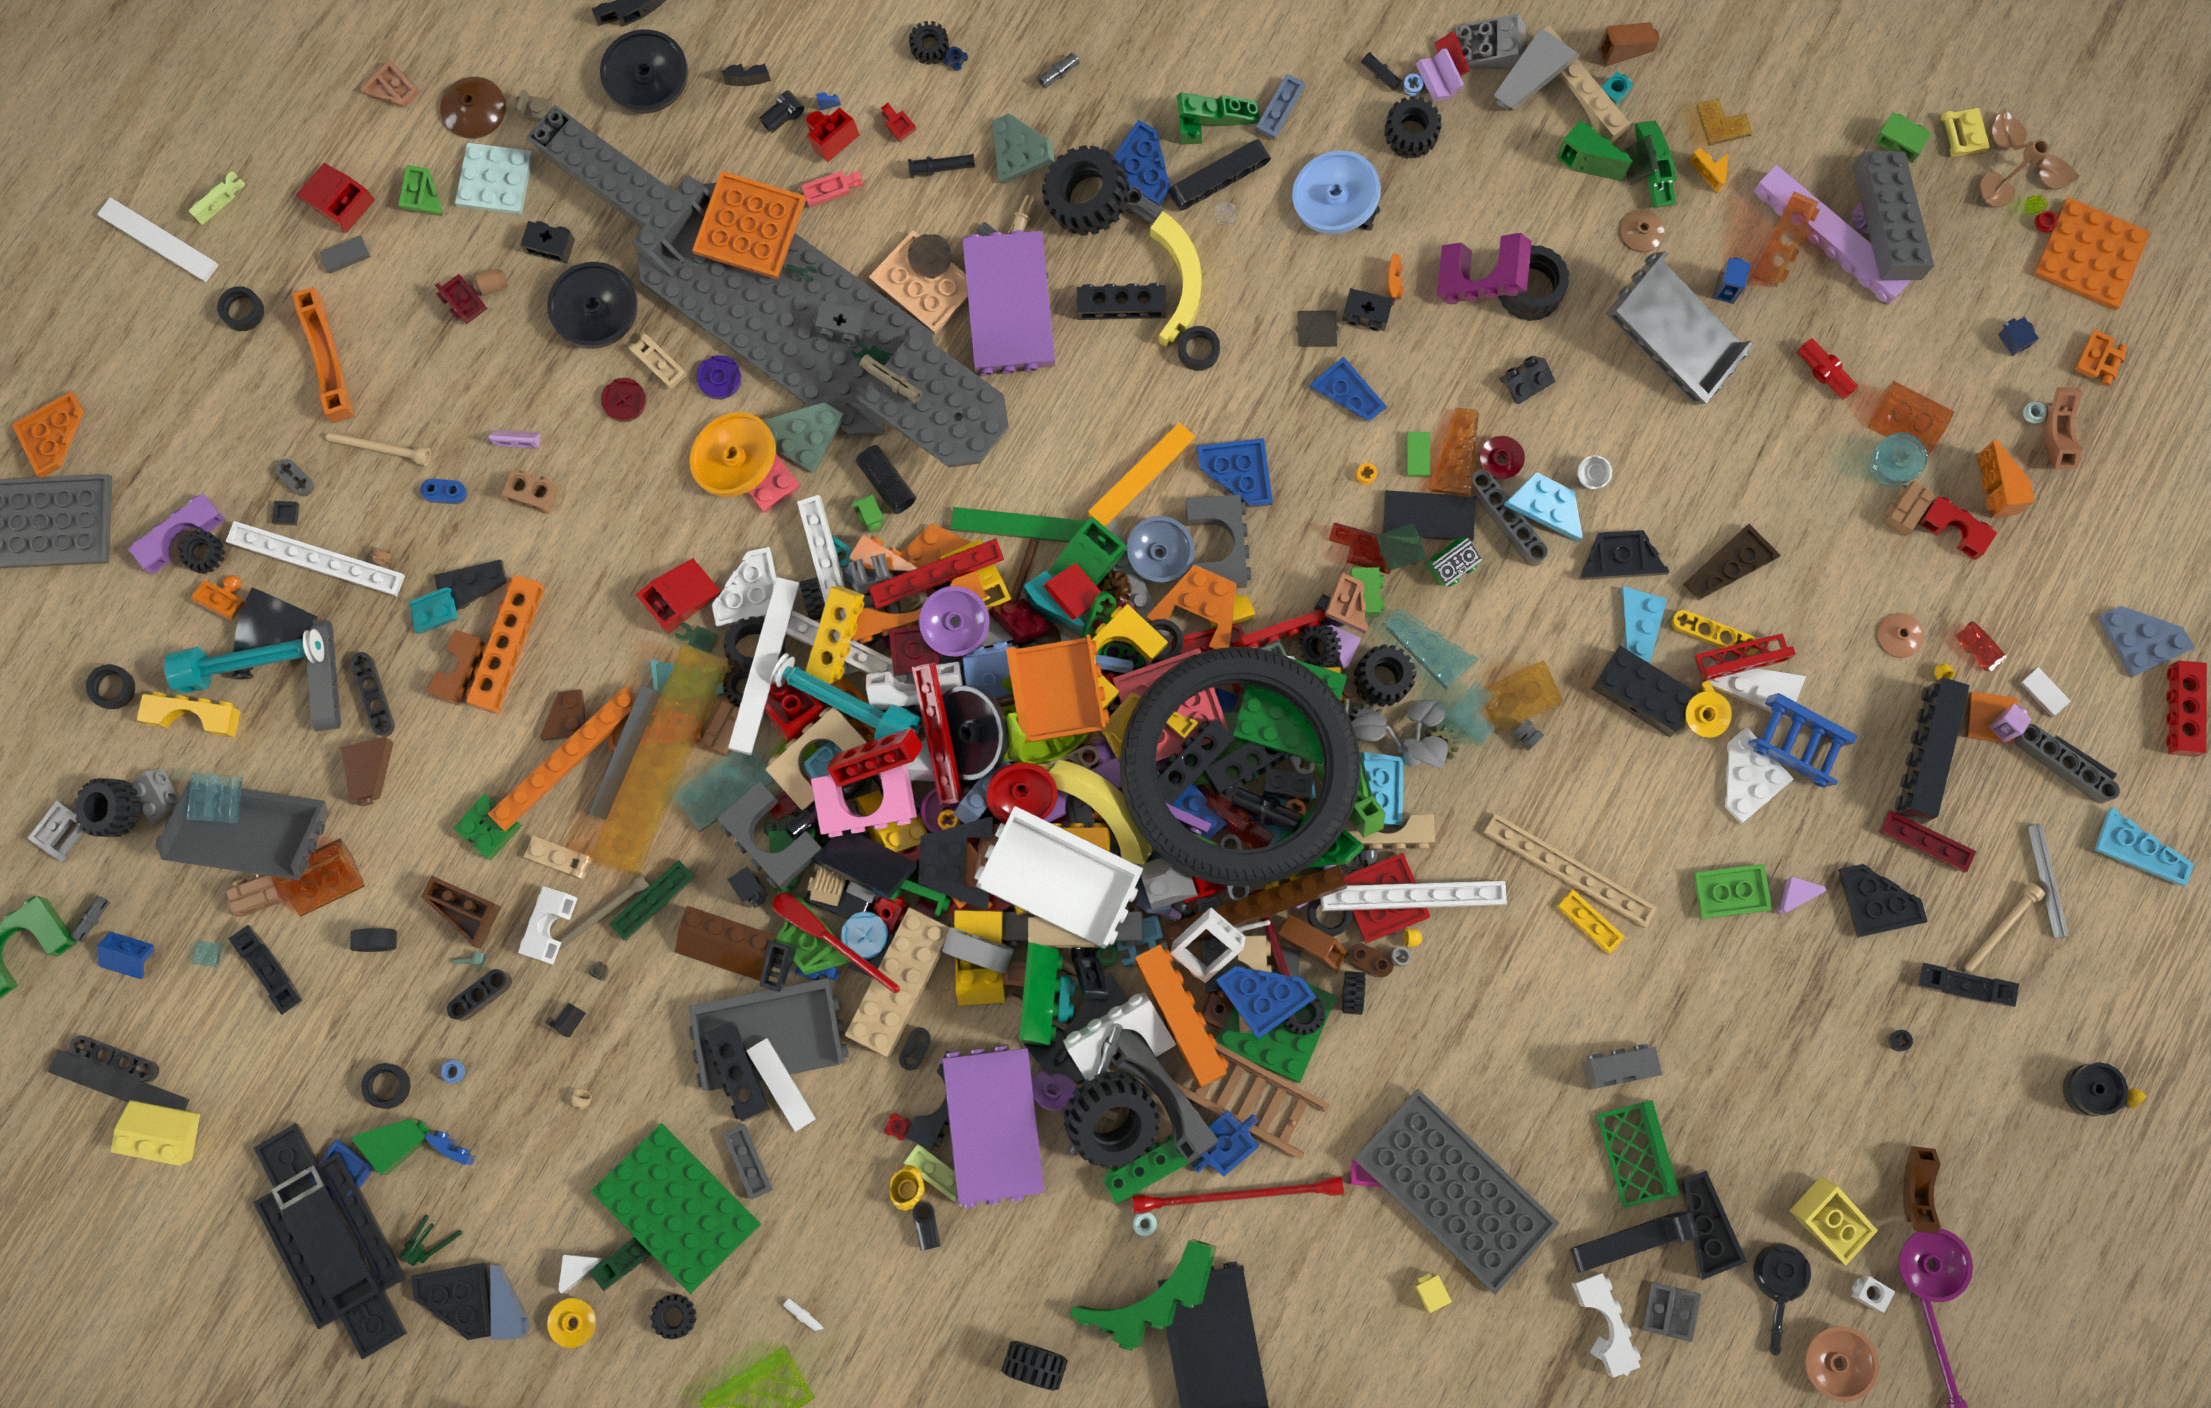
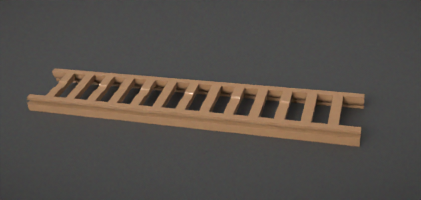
M1063 960L1062 970L1071 975V980L1075 981L1076 987L1078 978L1075 967ZM1014 993L1010 996L1009 1001L1022 1007L1023 998ZM1085 998V999H1084V1001H1083L1082 1005L1080 1006V1008H1079L1077 1014H1078L1079 1011L1082 1009V1007L1085 1005V1003L1089 1000V998ZM1157 1011L1158 1015L1160 1016L1161 1020L1163 1021L1164 1025L1166 1026V1024H1165V1022H1164V1020H1163V1018H1162L1160 1012ZM1053 1017L1052 1024L1064 1031L1070 1025L1069 1023L1058 1022V1017ZM1143 1038V1041L1145 1042V1044H1146V1045L1148 1046V1048H1149L1150 1046H1149L1148 1043L1146 1042L1145 1038ZM1218 1043L1215 1048L1217 1055H1223L1225 1059L1236 1064V1067L1215 1104L1204 1098L1210 1084L1201 1089L1197 1088L1196 1092L1183 1086L1190 1073L1189 1068L1184 1062L1174 1082L1183 1091L1186 1098L1219 1116L1226 1111L1225 1107L1243 1072L1247 1070L1257 1076L1238 1114L1230 1112L1241 1122L1246 1120L1266 1081L1278 1087L1259 1126H1252L1249 1132L1294 1157L1302 1159L1304 1152L1288 1143L1307 1104L1324 1113L1330 1104ZM1177 1045L1162 1053L1159 1062L1164 1069ZM1288 1092L1299 1098L1278 1138L1267 1132Z

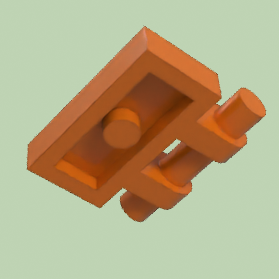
M2093 330L2074 370L2092 379H2096L2099 373L2104 376L2101 384L2110 386L2112 380H2115L2118 375L2117 369L2120 363H2123L2125 360V352L2128 347L2124 344H2119L2116 349L2112 347L2115 341L2114 338L2098 330ZM2107 356L2111 358L2109 366L2104 364Z

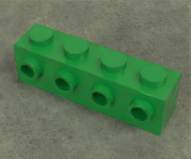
M1174 1133L1167 1137L1169 1140L1167 1143L1160 1146L1159 1142L1151 1147L1146 1148L1148 1153L1142 1157L1137 1156L1134 1162L1130 1164L1126 1162L1127 1165L1120 1169L1112 1167L1104 1172L1106 1177L1102 1179L1116 1204L1189 1164L1174 1145Z

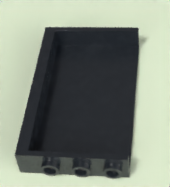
M1237 1261L1224 1263V1268L1214 1270L1213 1265L1210 1270L1202 1304L1194 1305L1193 1308L1180 1305V1300H1178L1172 1325L1166 1327L1180 1408H1269L1243 1271L1244 1266L1238 1265ZM1168 1279L1157 1280L1159 1288Z

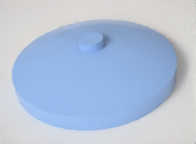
M1332 151L1314 158L1303 167L1294 182L1292 199L1299 218L1309 228L1325 234H1340L1359 227L1370 218L1379 203L1381 185L1374 166L1366 158L1350 151Z

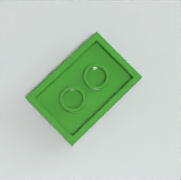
M1764 864L1693 873L1701 920L1772 910Z

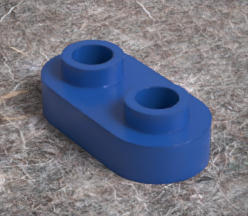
M428 479L422 483L420 488L421 495L431 503L460 504L467 497L466 487L456 480ZM430 487H435L433 492H428ZM453 488H457L455 494L450 493Z

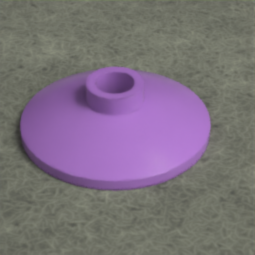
M1044 1070L1037 1073L1031 1080L1034 1101L1045 1109L1053 1111L1066 1109L1068 1099L1074 1097L1073 1092L1076 1086L1072 1079L1064 1074H1053L1050 1076Z

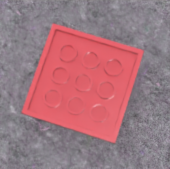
M1200 648L1112 678L1114 687L1120 691L1118 696L1120 704L1130 693L1142 697L1146 690L1163 673L1179 662L1201 653ZM1214 687L1191 697L1175 711L1182 716L1196 720L1198 724L1184 739L1165 724L1157 746L1156 762L1170 757L1173 753L1179 754L1183 750L1181 747L1182 743L1189 736L1194 738L1199 732L1197 730L1198 726L1206 719L1208 721L1216 719L1229 732ZM1205 737L1202 738L1200 746L1210 743V740Z

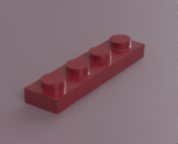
M1891 810L1887 811L1879 829V833L1963 873L1968 872L1976 853L1975 850Z

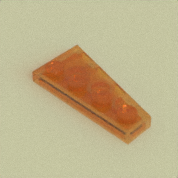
M1455 408L1428 486L1431 492L1471 497L1479 413L1475 409Z

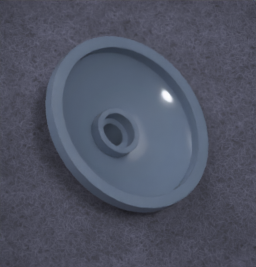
M1165 516L1150 517L1141 521L1131 531L1126 545L1127 558L1133 570L1143 579L1154 583H1168L1177 580L1187 572L1194 558V542L1189 531L1180 522ZM1155 551H1161L1162 556L1157 557Z

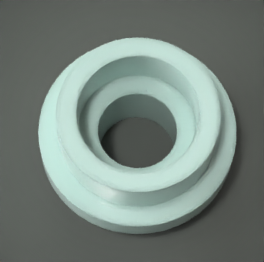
M2031 402L2023 409L2025 420L2031 424L2041 423L2047 415L2046 407L2039 402ZM2031 411H2035L2037 417L2033 416Z
M1149 1212L1137 1214L1133 1220V1228L1141 1236L1151 1235L1157 1227L1155 1217ZM1143 1219L1149 1221V1227L1146 1229L1140 1226V1222Z

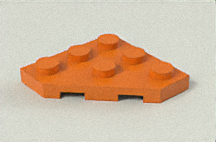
M72 391L11 424L36 475L40 479L62 467L84 413L76 394Z

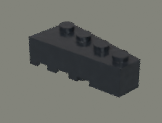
M1702 1169L1682 1177L1681 1182L1686 1210L1691 1212L1700 1235L1692 1239L1698 1278L1704 1280L1747 1263L1707 1170Z

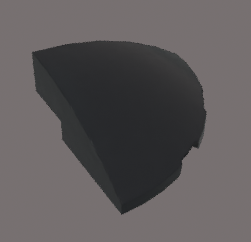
M252 587L239 617L234 652L290 642L299 638L302 639L304 632L310 630L317 616Z

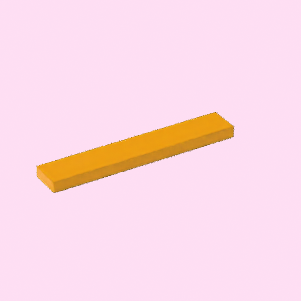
M1179 422L1088 511L1087 515L1089 517L1093 516L1104 527H1107L1196 437Z

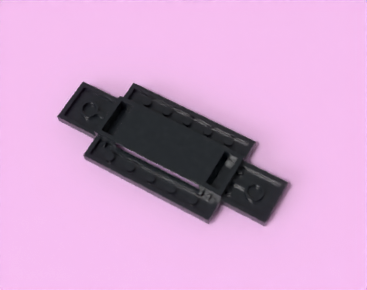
M298 1123L255 1146L253 1149L273 1189H271L270 1193L253 1203L317 1328L322 1329L341 1318L362 1360L408 1334L386 1293V1290L407 1278L363 1193L356 1185V1180L351 1170L348 1169L342 1153L338 1152L319 1163ZM311 1174L314 1175L313 1179L316 1180L317 1185L308 1180ZM327 1186L329 1187L336 1203L338 1204L371 1270H368L364 1260L362 1259L350 1233L348 1232L336 1206L334 1205L326 1189ZM352 1189L353 1193L351 1194V1196H347L345 1198L348 1192Z

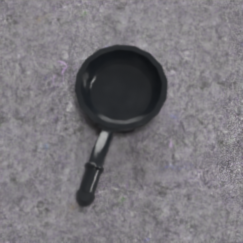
M1785 1243L1772 1244L1763 1248L1757 1255L1753 1266L1754 1279L1759 1289L1769 1298L1773 1299V1301L1777 1302L1773 1316V1325L1770 1330L1772 1333L1771 1347H1769L1770 1353L1774 1356L1779 1355L1781 1352V1333H1783L1782 1322L1785 1303L1801 1297L1808 1289L1811 1280L1810 1264L1804 1254L1796 1247Z

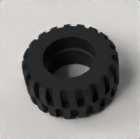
M1084 145L1079 146L1077 150L1074 148L1067 150V154L1064 156L1061 154L1057 157L1058 161L1049 166L1050 172L1045 173L1043 180L1046 184L1042 185L1044 204L1063 229H1067L1068 232L1073 234L1078 232L1079 235L1083 236L1088 235V232H1091L1092 235L1098 234L1101 229H1104V231L1109 229V225L1112 222L1116 223L1120 219V213L1124 214L1127 208L1125 203H1128L1130 199L1128 177L1115 157L1111 156L1105 149L1100 150L1097 146H1090V149H1088ZM1090 177L1103 178L1101 189L1092 200L1083 204L1070 203L1072 191L1077 184Z
M1115 1071L1107 1072V1075L1104 1076L1100 1073L1094 1075V1079L1090 1081L1087 1079L1082 1082L1083 1086L1080 1089L1077 1087L1074 1090V1097L1068 1099L1066 1104L1068 1109L1064 1111V1127L1076 1151L1084 1160H1088L1094 1166L1100 1164L1102 1168H1110L1111 1165H1114L1115 1168L1122 1167L1123 1163L1128 1162L1130 1164L1135 1161L1134 1159L1137 1156L1142 1157L1146 1153L1145 1149L1152 1146L1154 1143L1153 1136H1157L1159 1131L1157 1124L1160 1122V1115L1157 1112L1156 1103L1138 1079L1130 1077L1123 1072H1120L1119 1075ZM1114 1107L1130 1108L1127 1119L1117 1129L1106 1133L1093 1131L1097 1119L1107 1110Z

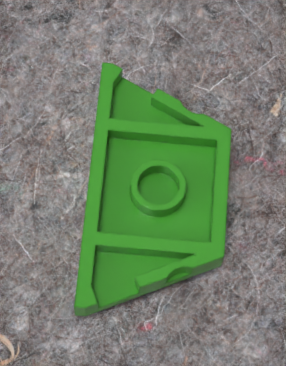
M798 895L796 899L799 902H801L805 907H807L822 922V920L815 914V912L802 899V897ZM787 920L784 921V927L777 935L776 939L798 945L793 961L805 975L852 962L824 940L806 933ZM823 923V925H824L825 928L828 930V932L831 933L833 936H835V935L828 929V927Z

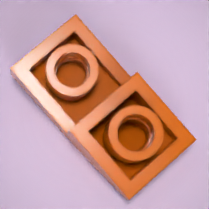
M1393 253L1386 283L1387 297L1393 299L1392 306H1394L1396 299L1401 300L1405 288L1401 286L1403 278L1399 277L1403 264L1399 263L1401 255Z

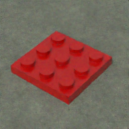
M1404 853L1343 876L1347 886L1417 884ZM1427 908L1352 910L1365 944L1431 917Z

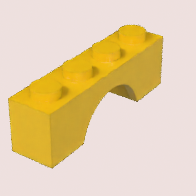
M152 692V695L142 694L136 721L148 726L168 728L179 716L197 714L206 732L212 735L235 738L241 711L234 708V704L219 701L218 705L211 704L210 700L203 698L189 701V698L186 696L174 695V698H168L164 693Z

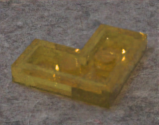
M1719 98L1700 102L1696 106L1708 146L1749 137L1753 133L1746 113L1725 118Z

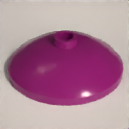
M1940 1228L1938 1234L1917 1231L1904 1242L1899 1254V1271L1905 1285L1916 1296L1931 1302H1946L1957 1298L1966 1290L1972 1278L1973 1262L1965 1243L1954 1233ZM1929 1260L1933 1262V1267L1931 1269L1927 1267V1262Z

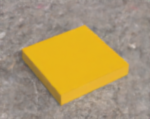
M956 909L954 928L1002 944L1003 911Z

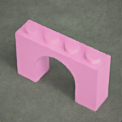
M905 764L880 773L884 792L883 801L879 809L870 816L855 814L847 807L843 798L842 787L836 785L831 775L811 779L821 834L828 833L830 838L843 835V830L851 829V834L864 832L865 827L871 825L874 826L875 830L888 827V822L896 821L897 825L911 823L910 818H915L917 815L908 765Z

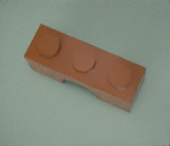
M454 629L446 651L458 658V666L455 671L449 674L436 671L427 692L433 697L458 706L459 702L463 701L466 696L467 684L469 680L474 678L476 664L483 657L482 650L486 643L480 638Z

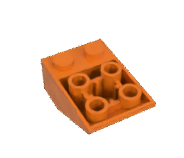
M1993 440L1978 453L1977 465L1981 468L1982 488L1986 491V507L1990 511L1991 518L2018 515L2035 502L2030 479L1998 440Z

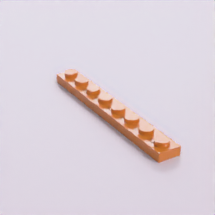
M626 686L622 688L495 806L488 815L506 832L628 718L636 696Z

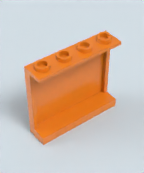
M1086 635V638L1015 649V647L1006 648L1016 714L1018 716L1017 720L1022 732L1026 734L1024 744L1104 731L1106 729L1105 724L1109 723L1108 710H1103L1101 702L1105 700L1104 687H1099L1098 678L1101 677L1100 664H1095L1094 655L1098 654L1095 640L1091 641L1090 635Z

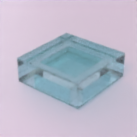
M197 941L192 964L218 968L223 944Z

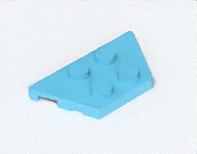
M1539 473L1533 474L1504 503V506L1575 541L1582 539L1575 492Z

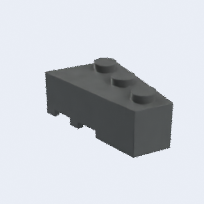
M1648 1044L1633 1046L1634 1051L1625 1053L1623 1048L1610 1051L1611 1056L1602 1057L1601 1053L1587 1056L1588 1060L1582 1062L1588 1090L1662 1075L1656 1047L1648 1048Z

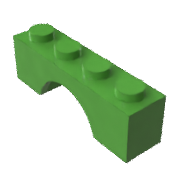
M1315 763L1314 772L1323 783V763ZM1358 790L1356 803L1349 819L1362 837L1365 838L1383 829L1386 812L1373 796L1368 798Z

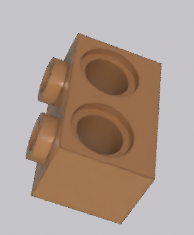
M511 470L502 496L507 502L549 514L558 489L553 484V480L541 476L538 479L532 477V474L527 471L519 470V472ZM525 483L522 490L516 491V487L519 484ZM546 490L543 497H537L539 491Z

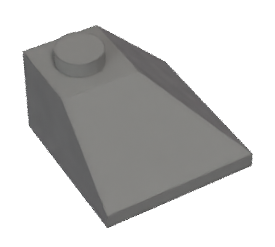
M1160 858L1144 863V865H1138L1143 868L1141 877L1152 910L1197 896L1191 875L1178 869L1166 859Z

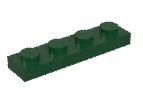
M680 860L676 861L609 924L624 941H627L696 877Z

